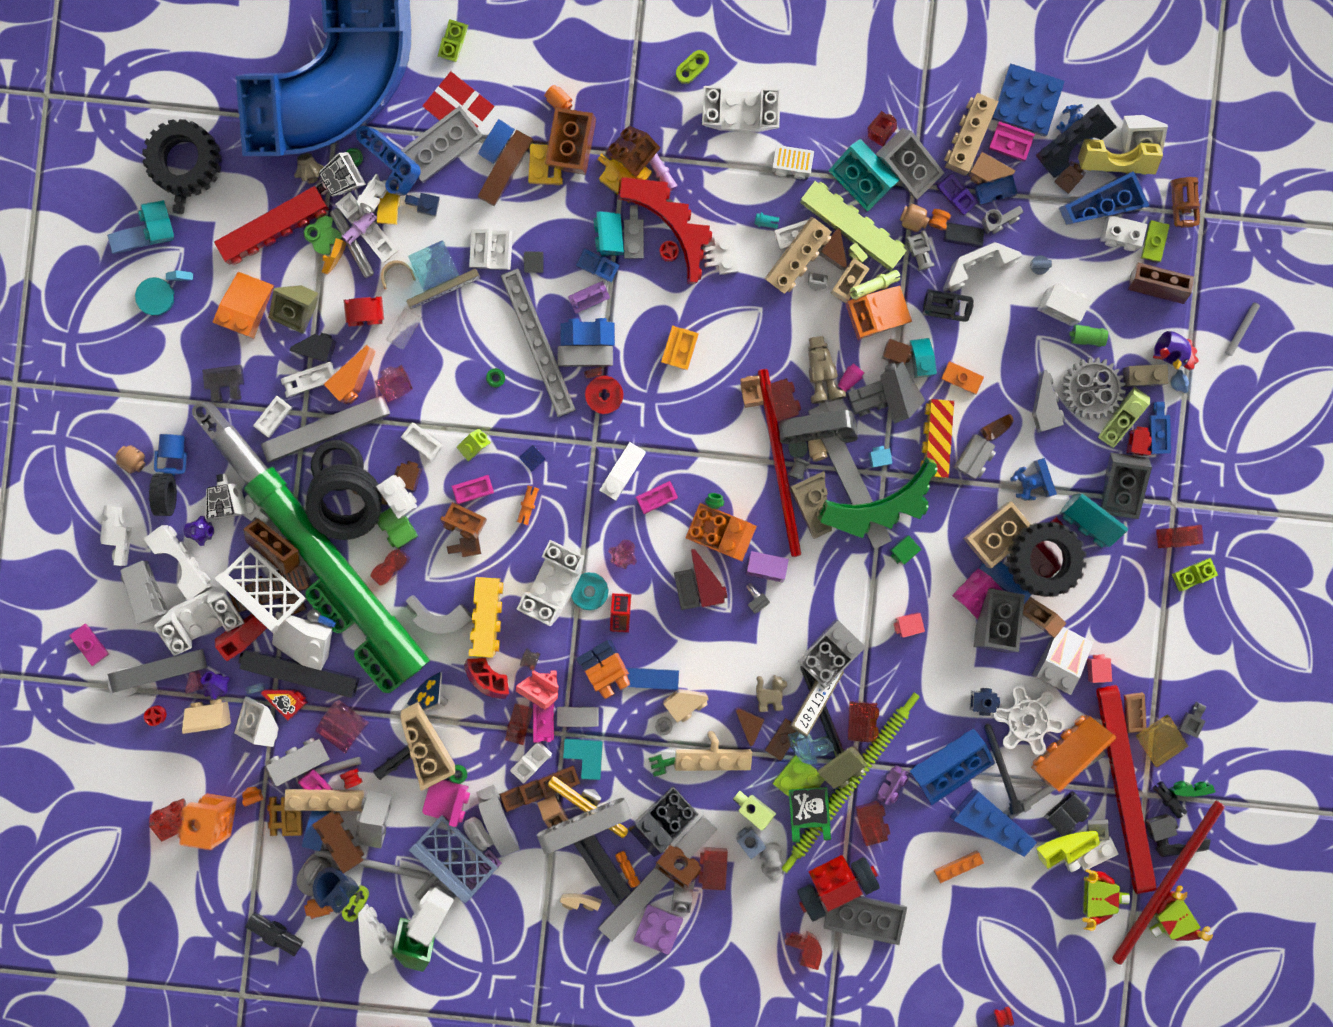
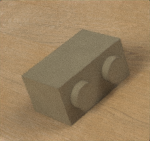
M1168 364L1128 366L1123 368V381L1126 384L1124 387L1163 386L1169 384Z

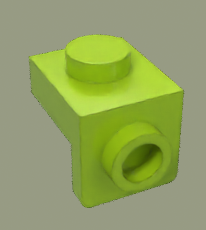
M477 429L470 433L456 448L469 462L491 442L484 432Z

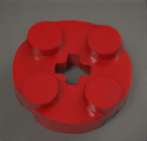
M610 376L596 377L588 384L585 391L587 404L593 411L599 414H610L619 409L624 396L621 385ZM602 390L610 393V397H607L606 400L599 397V394L603 392Z

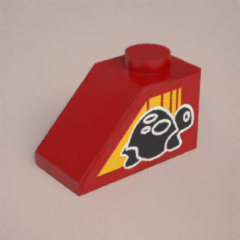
M266 689L261 692L287 721L292 719L308 703L305 700L306 696L300 690Z

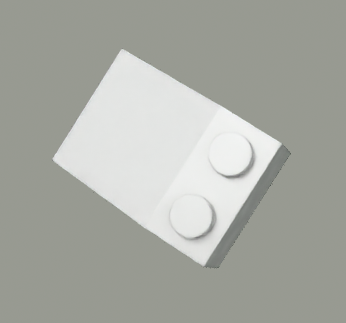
M277 612L275 619L278 621L284 614ZM290 615L273 634L272 645L301 665L322 670L329 656L333 627L316 622L313 623L309 620Z

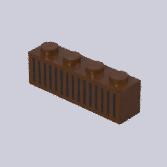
M297 565L286 575L280 570H276L298 592L308 589L312 585L305 565ZM270 581L259 582V592H270ZM273 581V591H284V583ZM256 582L245 585V591L256 592ZM229 593L238 613L248 610ZM284 594L273 595V601L283 598ZM259 595L260 605L270 602V595Z

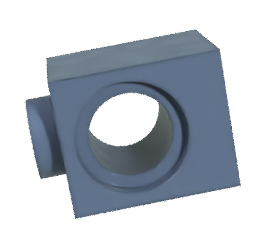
M752 826L748 829L745 827L737 833L738 837H736V840L750 859H753L766 849V845ZM748 837L755 839V843L751 846L745 844V839Z

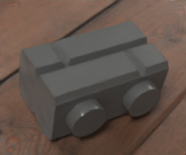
M881 380L846 393L854 415L859 413L861 417L871 413L869 409L877 407V410L888 407Z

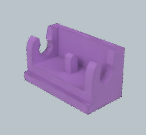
M751 551L746 575L783 583L789 559Z

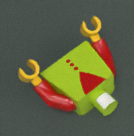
M1086 869L1085 872H1088L1089 876H1084L1083 913L1090 918H1083L1082 921L1087 922V926L1083 928L1084 930L1093 931L1097 925L1113 917V914L1119 912V904H1129L1130 895L1129 893L1120 892L1119 885L1103 871Z
M1177 886L1175 891L1169 892L1154 915L1157 923L1149 928L1155 938L1165 933L1171 940L1192 941L1200 940L1201 938L1204 941H1210L1213 934L1206 935L1205 932H1209L1211 928L1205 926L1202 931L1199 930L1201 928L1184 902L1187 892L1179 893L1183 887Z

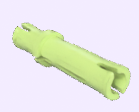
M892 270L883 275L879 274L875 279L852 287L850 292L853 293H850V295L856 300L878 289H886L890 284L900 281V277H898L900 273L897 270Z

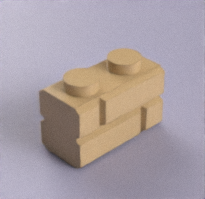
M853 258L831 291V294L847 303L851 297L850 293H853L850 292V289L861 283L869 268Z

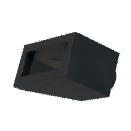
M321 332L320 335L313 334L291 346L289 351L328 363L331 361L336 341L331 339V335Z

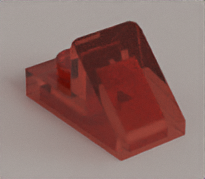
M515 703L507 727L506 741L524 745L533 713L532 707Z

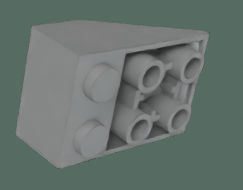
M835 619L798 662L826 689L866 646L839 620Z

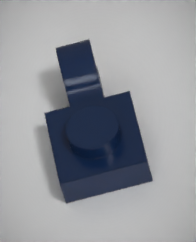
M421 193L420 198L406 194L404 202L407 205L418 207L417 213L436 217L440 197Z

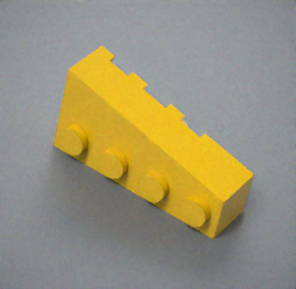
M476 577L473 602L476 604V607L472 613L474 628H472L470 635L473 649H469V656L493 657L496 655V651L499 652L500 640H497V632H501V621H498V613H502V602H499L500 594H503L504 583L500 582L501 578Z

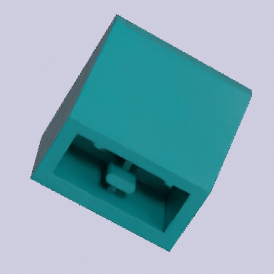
M597 212V218H593L595 233L599 235V237H595L597 252L601 253V257L624 255L620 213Z

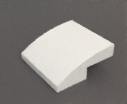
M471 229L469 267L511 270L513 232Z

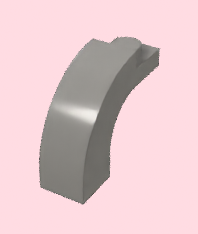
M414 595L406 600L409 611L412 614L416 613L418 615L412 621L428 632L437 634L451 633L465 627L472 621V615L463 604H460L448 615L436 616L431 614Z
M492 785L476 792L483 821L500 855L503 857L520 850L516 835L503 812L496 787Z

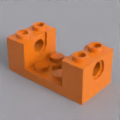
M207 793L199 799L198 803L191 802L186 807H183L181 813L183 825L178 831L179 845L211 850L228 839L232 834L237 798ZM192 820L195 821L194 828L191 825Z

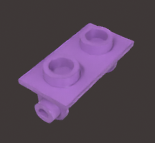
M603 281L569 295L568 298L576 314L610 299V296Z
M897 765L891 768L886 778L891 782V785L883 783L877 793V799L882 802L886 799L884 803L886 805L894 804L899 797L898 791L901 786L904 787L909 779V772L905 770L901 772L902 768Z

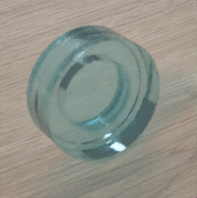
M264 682L245 687L247 694H252L265 690L266 687Z

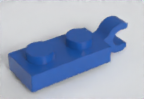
M1153 402L1155 415L1149 416V432L1152 438L1151 454L1171 453L1170 415H1165V402Z

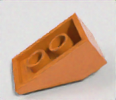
M237 272L218 306L212 323L254 339L274 285Z
M368 345L362 348L324 383L327 389L344 404H351L359 397L357 394L361 392L376 353Z

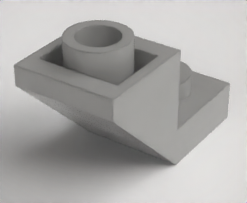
M695 880L687 891L675 883L671 911L690 913Z

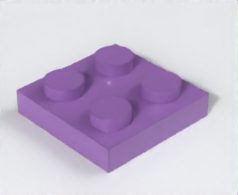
M647 904L633 941L669 955L683 922V917Z

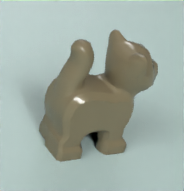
M773 675L772 689L763 688V678L758 676L756 678L758 681L756 685V698L759 702V712H767L769 710L767 705L771 703L775 711L783 710L782 692L787 687V681L780 676Z

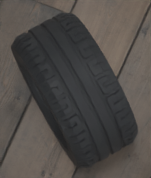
M349 464L328 466L317 473L309 485L305 503L307 517L312 526L327 537L338 540H351L364 536L374 528L380 516L382 494L376 487L379 484L369 472L361 467ZM335 489H348L361 496L365 506L355 514L340 515L334 513L326 506L323 497Z

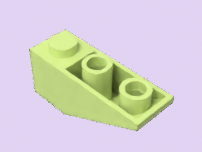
M1133 387L1103 428L1098 438L1114 448L1150 405V397L1136 387Z

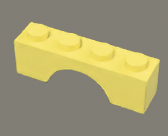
M1085 139L1080 149L1078 160L1081 169L1087 171L1098 170L1123 173L1134 171V173L1146 175L1156 174L1163 154L1159 144L1139 143L1137 147L1127 153L1114 154L1106 150L1103 140Z

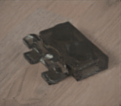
M242 365L202 370L204 389H210L211 401L215 403L222 402L220 388L223 387L230 388L231 399H241L239 385H244Z

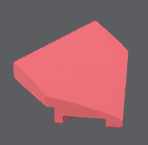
M532 671V676L527 677L516 686V692L546 710L558 699L557 672L550 671V673L539 674L536 671Z

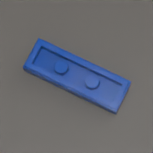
M1001 561L992 568H987L984 563L979 566L980 570L989 575L1007 592L1025 595L1024 604L1032 595L1030 592L1021 589L1020 585L1014 582L1012 579L1014 576L1009 573V567Z
M625 667L629 672L627 677L630 686L628 687L678 690L679 670Z

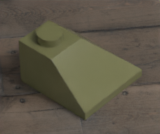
M302 285L274 288L269 319L303 334L316 308L319 293Z

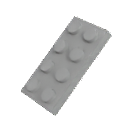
M458 106L401 151L418 164L421 170L419 179L424 183L484 137L461 106Z

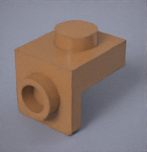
M747 376L740 379L744 407L764 405L759 376Z

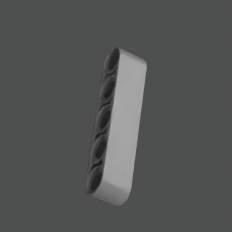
M619 798L539 832L537 838L544 854H548L625 822L632 815L625 798Z

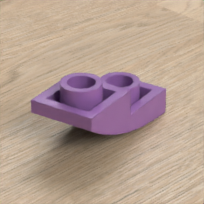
M489 849L484 853L496 866L499 867L502 864ZM476 863L466 871V875L476 874ZM479 863V874H487L492 869L487 863ZM466 877V885L471 890L477 886V877Z

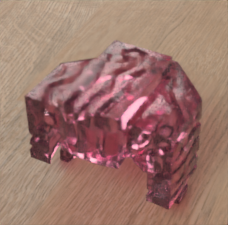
M402 365L396 368L390 366L386 370L384 369L380 372L383 377L374 381L381 395L385 396L388 402L400 398L413 389L410 383L411 380Z

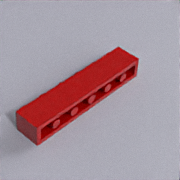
M314 186L214 241L224 261L229 265H236L243 260V257L258 253L261 247L273 245L279 237L289 236L293 233L292 230L297 227L303 228L310 223L309 221L315 217L318 219L325 216L326 211L330 209L321 193Z

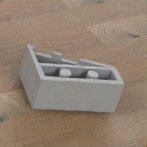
M140 561L120 570L122 574L121 580L126 587L137 624L153 621L164 616L169 611L148 561Z

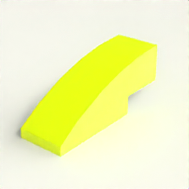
M1096 831L1079 832L1056 838L1036 849L1039 860L1049 869L1062 860H1065L1069 865L1099 846L1100 841Z

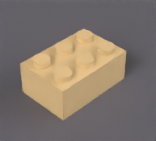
M1010 501L1006 502L963 539L985 566L992 568L1010 553L1008 548L1009 545H1013L1014 541L1012 539L1015 535H1019L1020 530L1029 527L1031 524L1014 503Z

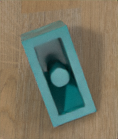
M930 339L910 340L911 352H913L914 378L936 375L935 355Z

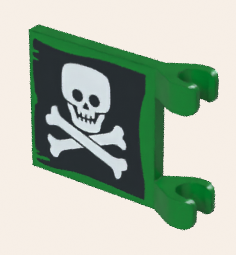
M827 787L789 789L792 841L794 843L800 842L799 828L822 827L823 839L825 841L831 840Z

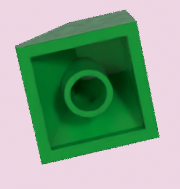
M400 917L392 954L404 967L423 972L431 959L435 935L428 946L407 935L410 930L407 927L410 920Z

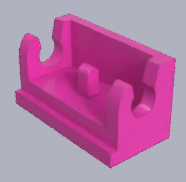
M533 703V743H539L540 741L551 742L554 740V703L546 710Z

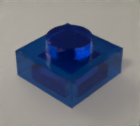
M534 445L519 457L531 472L546 460Z

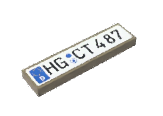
M473 269L407 299L406 302L412 310L481 277L478 271Z
M843 671L826 689L817 680L815 681L790 724L791 728L805 737L808 736L842 677Z

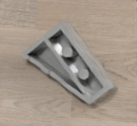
M314 738L303 742V747L297 749L295 746L285 751V756L279 758L277 755L267 760L269 764L265 765L264 768L273 787H277L330 760L320 739L314 740Z

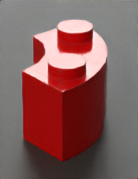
M472 658L465 661L464 668L467 677L477 690L493 698L506 699L509 695L507 675L493 671L488 665L486 658Z

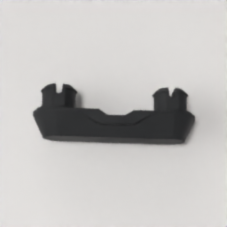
M1205 837L1196 852L1209 850L1211 840ZM1168 838L1156 841L1158 847L1155 850L1161 857L1180 855L1185 845L1179 843L1169 844Z

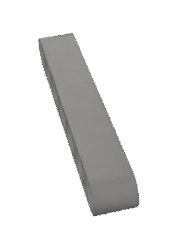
M379 396L268 440L260 445L267 462H273L390 415V411L384 396Z

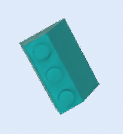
M861 139L852 144L828 170L867 212L900 181Z
M1083 493L1073 494L1059 512L1063 515L1062 519L1070 525L1074 523L1079 527L1077 530L1085 536H1091L1094 539L1093 542L1101 548L1103 546L1111 547L1129 530V528Z

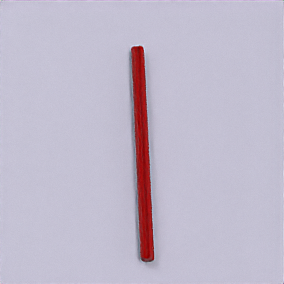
M768 369L758 370L790 553L792 557H797L801 555L783 449L780 442Z
M1214 801L1112 957L1113 961L1117 964H1123L1225 808L1222 803Z

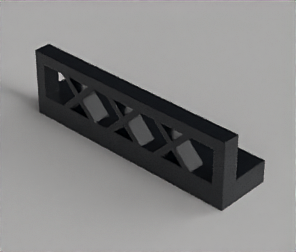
M595 835L574 843L614 906L620 904L621 899L631 894L632 891Z

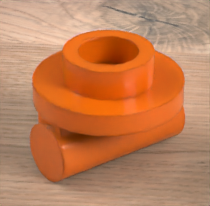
M257 787L247 788L242 793V803L246 807L263 800L262 791L257 789Z

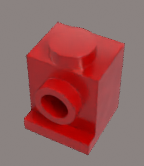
M1136 427V429L1130 430L1126 453L1142 456L1151 455V451H1147L1152 441L1148 428Z

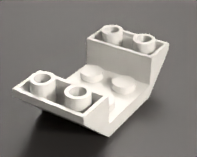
M704 86L702 125L721 131L761 132L779 128L781 89L761 88V92L723 91V87Z
M994 242L961 256L953 263L943 290L944 292L950 290L952 293L965 286L964 282L969 279L965 270L972 268L973 265L977 264V261L981 264L992 258L996 269L1003 268V270H1006L1017 264L1022 254L1019 251Z
M549 540L542 555L545 561L530 592L524 593L517 610L552 626L564 611L581 576L584 556Z
M206 591L172 607L154 625V628L173 656H176L191 649L193 639L221 626L227 632L244 624V621L225 592Z

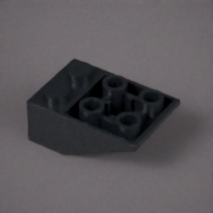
M672 786L628 830L655 857L662 854L699 814Z

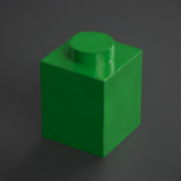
M906 535L889 551L892 553L890 557L895 563L905 565L922 549L909 535Z

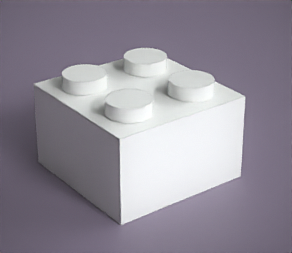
M1059 283L1047 289L1038 307V311L1073 326L1081 322L1091 300L1086 299L1087 296L1080 292L1074 293L1069 290L1068 286Z

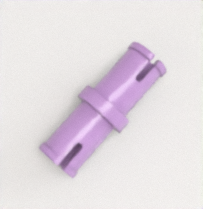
M656 153L649 163L656 173V178H659L661 182H668L667 188H670L671 191L678 185L670 175L669 168L665 167Z
M372 212L370 214L365 213L358 221H354L352 223L353 226L341 237L345 239L346 243L351 245L355 239L366 232V229L377 220V217Z

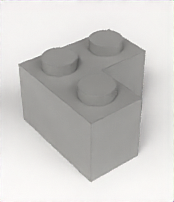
M369 791L367 798H363L361 805L363 811L358 813L356 825H358L356 836H359L358 844L376 848L382 847L386 835V822L391 809L392 795Z

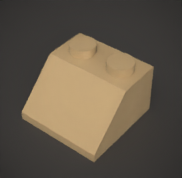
M221 699L210 700V704L205 705L202 702L191 703V707L185 708L182 733L212 730L230 725L228 701L222 702Z

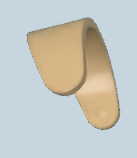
M399 260L388 262L381 272V281L384 289H387L385 283L386 273L393 266L402 265L407 267L415 281L416 277L410 266Z

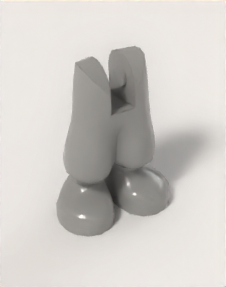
M774 842L766 844V849L760 852V859L763 861L761 869L770 880L778 881L784 874L782 870L783 865L779 859L782 850Z

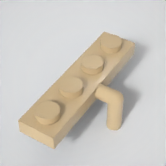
M709 731L707 734L711 742L710 750H676L675 771L751 770V749L718 750L719 741L713 731Z

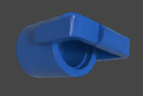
M159 434L158 450H155L154 471L172 474L173 476L186 472L187 452H184L185 436ZM158 457L183 459V470L166 467L164 469L157 468Z

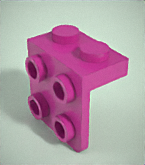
M978 568L952 596L978 620L988 589H1002L989 575Z
M442 780L430 786L423 806V814L435 818L443 815L450 821V826L457 827L459 822L462 823L465 812L462 810L464 804H468L469 786L453 783L448 780Z

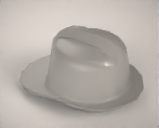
M312 854L298 873L297 886L299 890L305 895L313 896L312 886L315 877L324 868H335V862Z

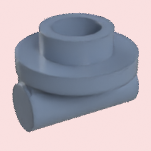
M1042 255L1036 256L1030 263L1031 270L1037 275L1045 274L1052 267V260H1048V258Z

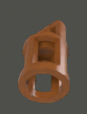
M1184 177L1171 180L1174 225L1181 228L1198 226L1200 224L1198 178ZM1183 187H1187V201L1185 202L1183 198ZM1194 211V221L1179 220V212L1182 215H1187Z

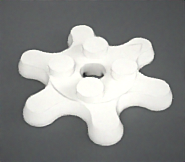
M1016 686L1012 691L1015 700L1014 706L1010 709L997 708L996 713H993L996 721L1005 722L1009 726V733L1004 737L1003 745L1007 749H1014L1020 741H1027L1031 746L1032 752L1041 755L1046 749L1043 742L1045 733L1050 731L1060 733L1064 730V722L1061 719L1052 718L1048 712L1049 707L1055 701V696L1052 692L1046 691L1038 699L1032 700L1028 697L1027 691L1023 686ZM1026 715L1033 717L1032 724L1025 725L1023 723Z

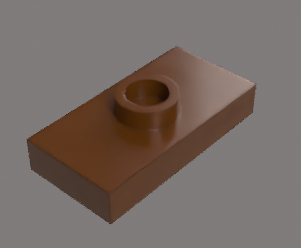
M787 718L783 720L765 748L766 752L780 761L799 734V732L790 727L792 722Z

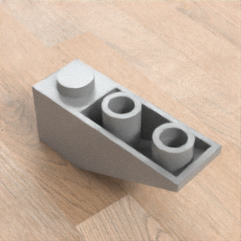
M1047 370L1039 374L1032 412L1037 432L1062 426L1065 420L1063 411L1059 410L1057 404L1059 402L1056 391H1053L1051 385L1053 384L1052 375Z

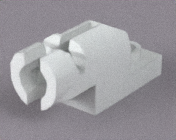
M104 505L103 515L109 519L101 521V544L116 546L112 553L114 565L127 566L132 528L122 526L124 524V507Z

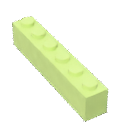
M814 181L801 198L800 203L835 230L840 229L841 234L853 244L856 243L865 253L891 272L907 251L904 248L905 245L899 240L894 241L889 237L890 234L883 228L878 229L874 226V222L866 216L864 218L858 214L859 210L852 205L848 206L843 202L844 199L836 193L833 195L829 192V188L824 183Z

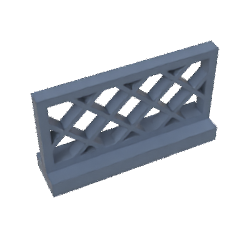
M441 815L409 851L458 898L467 903L497 870L498 866L456 827L450 826V821ZM441 821L448 826V834L437 835V826ZM451 836L461 838L462 847L451 848ZM434 837L435 849H427L422 844L426 838ZM438 837H448V848H438ZM472 849L476 853V860L465 861V850ZM448 850L449 862H441L438 859V851ZM451 850H462V861L452 862ZM467 863H476V874L466 875ZM479 863H487L492 869L487 874H479ZM452 864H462L463 875H455L452 872ZM466 877H477V886L473 890L466 885Z

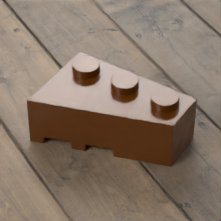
M332 811L313 823L312 826L316 829L322 842L326 845L331 856L344 874L364 861L362 856L365 854L359 845L355 847L352 842L354 836L349 829L345 830L342 826L344 820L339 812L335 814Z

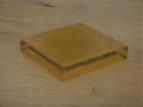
M1168 714L1136 735L1156 768L1188 747Z

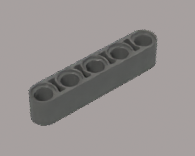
M200 649L107 675L112 693L204 669L208 666L204 651Z

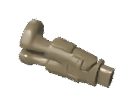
M824 337L809 338L810 382L815 384V392L811 396V403L819 404L828 400L831 402L845 398L846 392L836 387L834 380L838 378V374L830 351L827 348L828 345L824 342ZM823 381H826V384H827L828 400H827V395H826V393L824 392L823 383H822Z

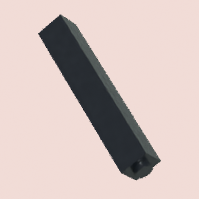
M251 649L244 650V653L240 654L238 661L241 664L239 669L349 698L355 697L360 679L359 677L324 668L317 670L306 667L294 660Z

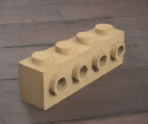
M977 93L974 98L970 97L966 106L969 109L967 115L963 114L959 126H961L960 132L955 133L951 142L954 144L952 151L948 150L944 161H947L945 168L964 176L969 173L999 101Z
M810 217L764 279L782 293L790 292L796 284L794 282L796 278L803 276L806 272V265L809 261L813 262L818 256V249L821 245L825 246L831 239L829 235L832 231L814 217Z

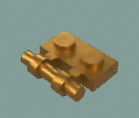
M276 796L269 797L267 811H269L268 829H270V836H277V829L282 828V836H301L303 834L302 811L284 810L285 796L281 797V804H277ZM277 811H281L282 821H277Z

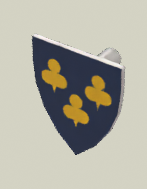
M442 672L433 675L423 682L413 693L407 704L411 706L418 702L423 710L431 709L440 704L446 706L448 699L441 695Z

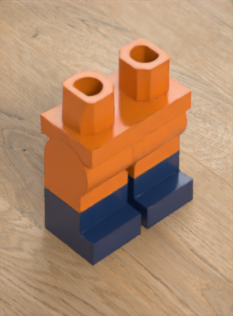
M606 640L594 647L593 650H589L576 658L587 674L595 691H599L605 699L615 694L611 684L616 682L620 690L630 686L627 677L629 672L625 668L612 640Z

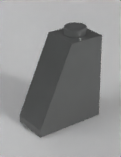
M893 362L884 368L885 371L880 375L894 424L910 418L925 401L903 362L898 364Z

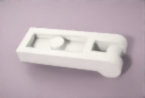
M328 362L281 378L280 380L282 385L285 386L286 397L289 398L323 386L335 374L332 363ZM296 381L298 387L293 388L292 382Z

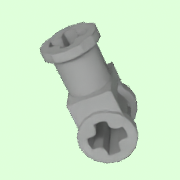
M923 230L920 234L911 237L909 235L906 236V244L912 258L916 257L919 266L917 268L918 271L935 266L931 262L928 253L931 249L926 231Z

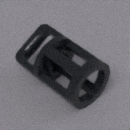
M927 289L922 314L967 322L972 314L974 300L970 296ZM958 300L968 302L966 303L964 316L955 315L956 312H959L960 308ZM932 302L947 304V307L934 305Z

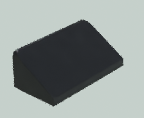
M946 223L947 228L944 233V242L978 248L983 246L984 229Z

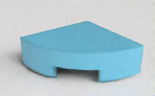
M177 270L167 272L166 280H193V273Z

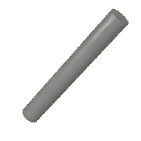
M1253 303L1225 352L1227 355L1232 356L1257 313L1260 307L1259 304Z
M352 758L314 770L319 775H324L361 764V758Z
M454 851L452 852V862L459 857ZM434 874L416 892L415 896L419 900L437 882L438 878Z

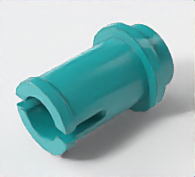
M763 212L760 214L756 213L754 225H758L759 228L764 226L777 229L778 224L771 223V221L779 223V217L763 215Z

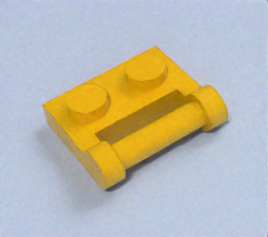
M530 144L528 183L563 185V178H561L562 170L554 168V177H548L549 166L545 165L548 145Z

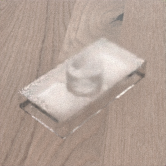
M405 307L386 340L403 350L422 317Z

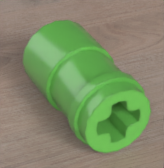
M1075 324L1072 331L1069 332V336H1071V343L1105 347L1108 340V330Z

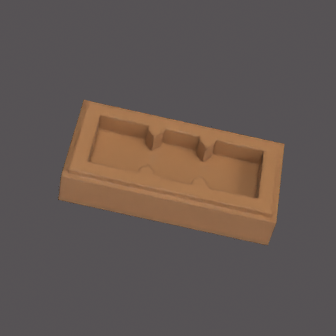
M1141 692L1124 695L1127 733L1147 731L1145 694Z

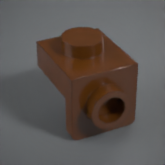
M1071 161L1069 163L1070 166L1054 181L1068 194L1086 174L1078 162L1074 163Z

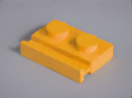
M672 325L661 363L688 371L699 333Z

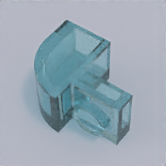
M799 732L788 734L791 749L798 759L805 764H817V756H824L834 751L833 744L827 736L812 740L810 734L806 737Z

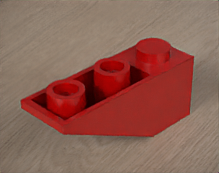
M253 614L243 619L244 624L227 632L225 631L215 638V648L226 661H229L246 649L267 629Z

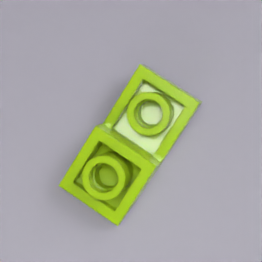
M449 19L444 38L442 37L438 57L457 62L469 25Z
M1208 558L1172 573L1178 590L1184 591L1199 583H1204L1218 576L1211 558Z

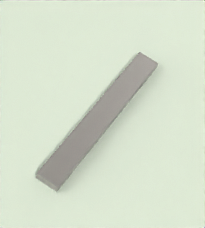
M519 269L501 275L557 416L561 417L575 411L576 409Z
M826 403L808 411L809 415L830 412ZM839 436L821 439L828 450L827 453L852 505L873 502L845 442H842ZM870 521L871 527L867 536L873 549L892 541L885 526Z
M703 815L675 846L679 847L684 852V855L690 859L717 831V828ZM676 863L674 866L680 870L684 865ZM654 867L631 894L604 920L598 929L613 941L670 879Z

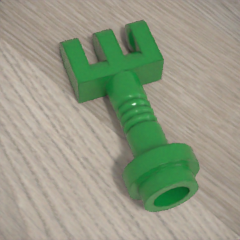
M662 754L648 758L649 762L657 760V763L650 765L651 769H660L653 772L654 777L666 774L665 767L675 764V757L663 760Z

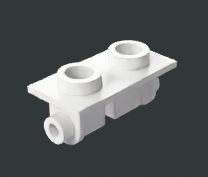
M375 174L373 179L368 182L366 189L357 199L356 203L362 215L364 212L368 214L374 212L380 202V199L376 198V196L383 198L387 192L385 187L386 180L380 181L378 174Z

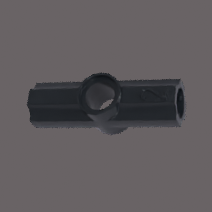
M257 912L252 914L245 926L261 936L266 944L272 947H279L294 957L304 942L288 932L287 928L281 923L270 921Z

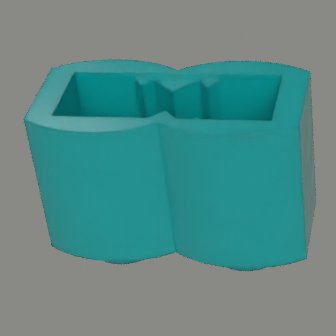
M165 201L141 204L138 216L140 222L144 221L146 227L143 229L145 240H149L150 245L173 241L174 234Z

